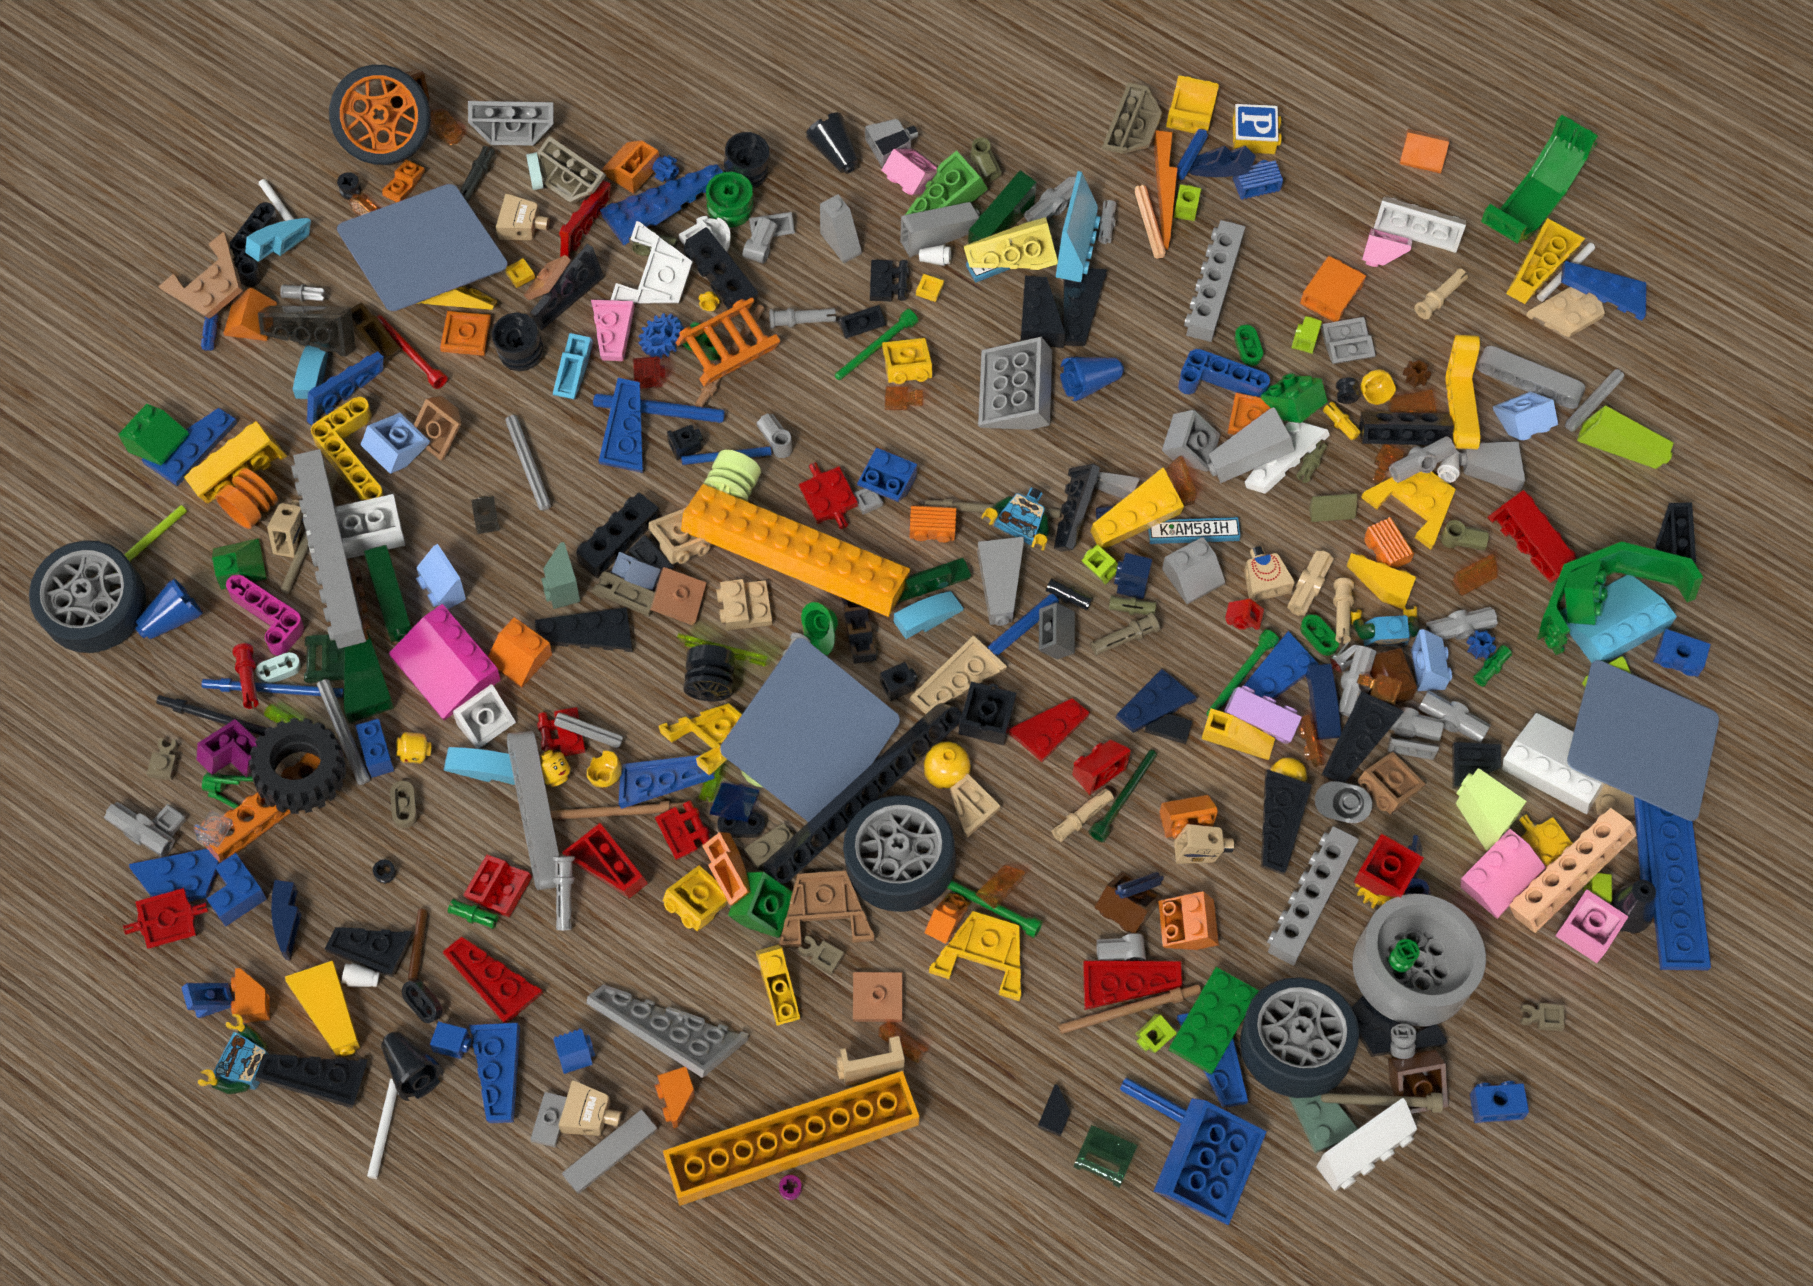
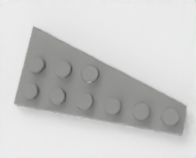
M602 985L587 997L588 1005L702 1078L748 1041V1033L741 1031L740 1034L728 1031L727 1026L719 1024L716 1027L707 1024L704 1018L671 1007L663 1009L654 1006L655 1002L648 999L645 1002L633 999L630 993L606 985Z

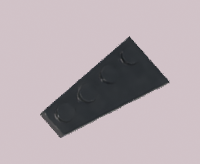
M586 244L562 273L549 293H546L530 312L540 330L546 328L604 278L594 248L589 244Z
M1088 269V273L1083 274L1081 282L1063 279L1064 346H1085L1107 269Z
M1095 464L1069 468L1068 476L1071 477L1070 484H1066L1064 492L1068 495L1067 501L1061 507V513L1064 517L1058 523L1054 549L1060 552L1073 550L1078 542L1077 536L1080 527L1085 521L1084 515L1087 506L1091 502L1093 488L1098 481L1100 467Z
M627 607L535 620L536 633L553 646L568 647V645L580 646V648L588 649L590 647L603 648V650L613 651V649H622L624 652H633Z
M1269 769L1265 770L1261 867L1284 875L1312 784Z
M263 1054L255 1080L353 1108L368 1059H359L358 1061L347 1060V1058L321 1059V1057L314 1056L301 1058L295 1055Z

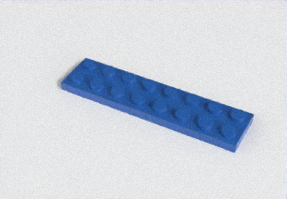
M1644 801L1650 882L1656 889L1654 923L1660 970L1708 971L1711 968L1693 822Z

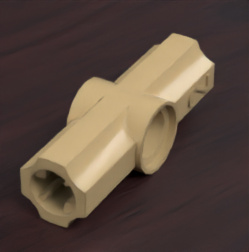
M1316 550L1307 569L1303 570L1296 585V590L1287 606L1291 613L1297 616H1305L1314 597L1318 596L1325 582V576L1333 563L1334 558L1330 556V553Z

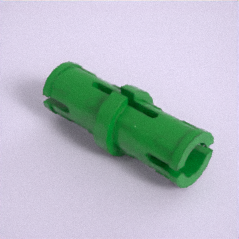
M1501 645L1491 658H1487L1484 661L1483 667L1473 676L1475 683L1484 687L1495 674L1502 670V665L1512 656L1511 650Z
M454 898L450 902L453 905L448 907L449 914L465 918L469 923L473 924L476 922L491 929L495 928L496 924L494 922L497 923L499 919L498 914L482 910L476 904L471 906Z

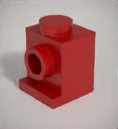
M1251 598L1229 602L1225 619L1228 625H1233L1237 629L1244 630L1253 627L1255 630H1259L1264 609Z

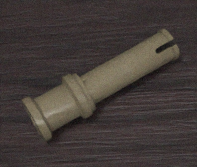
M1149 613L1146 618L1139 621H1131L1128 627L1090 642L1092 651L1097 656L1132 639L1141 640L1143 636L1151 632H1159V623L1155 615Z

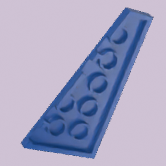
M717 164L706 166L700 171L688 173L682 178L668 181L656 188H650L641 194L629 196L617 203H611L605 208L600 209L601 215L624 246L629 243V238L632 237L637 221L645 227L659 224L681 210L680 205L683 203H691L696 200V195L701 192L706 193L708 182L715 175L723 173V171Z

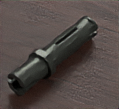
M483 146L477 160L473 161L472 169L460 189V193L464 196L467 203L481 177L486 174L488 165L495 155V151L490 148L489 152L487 151L488 146Z

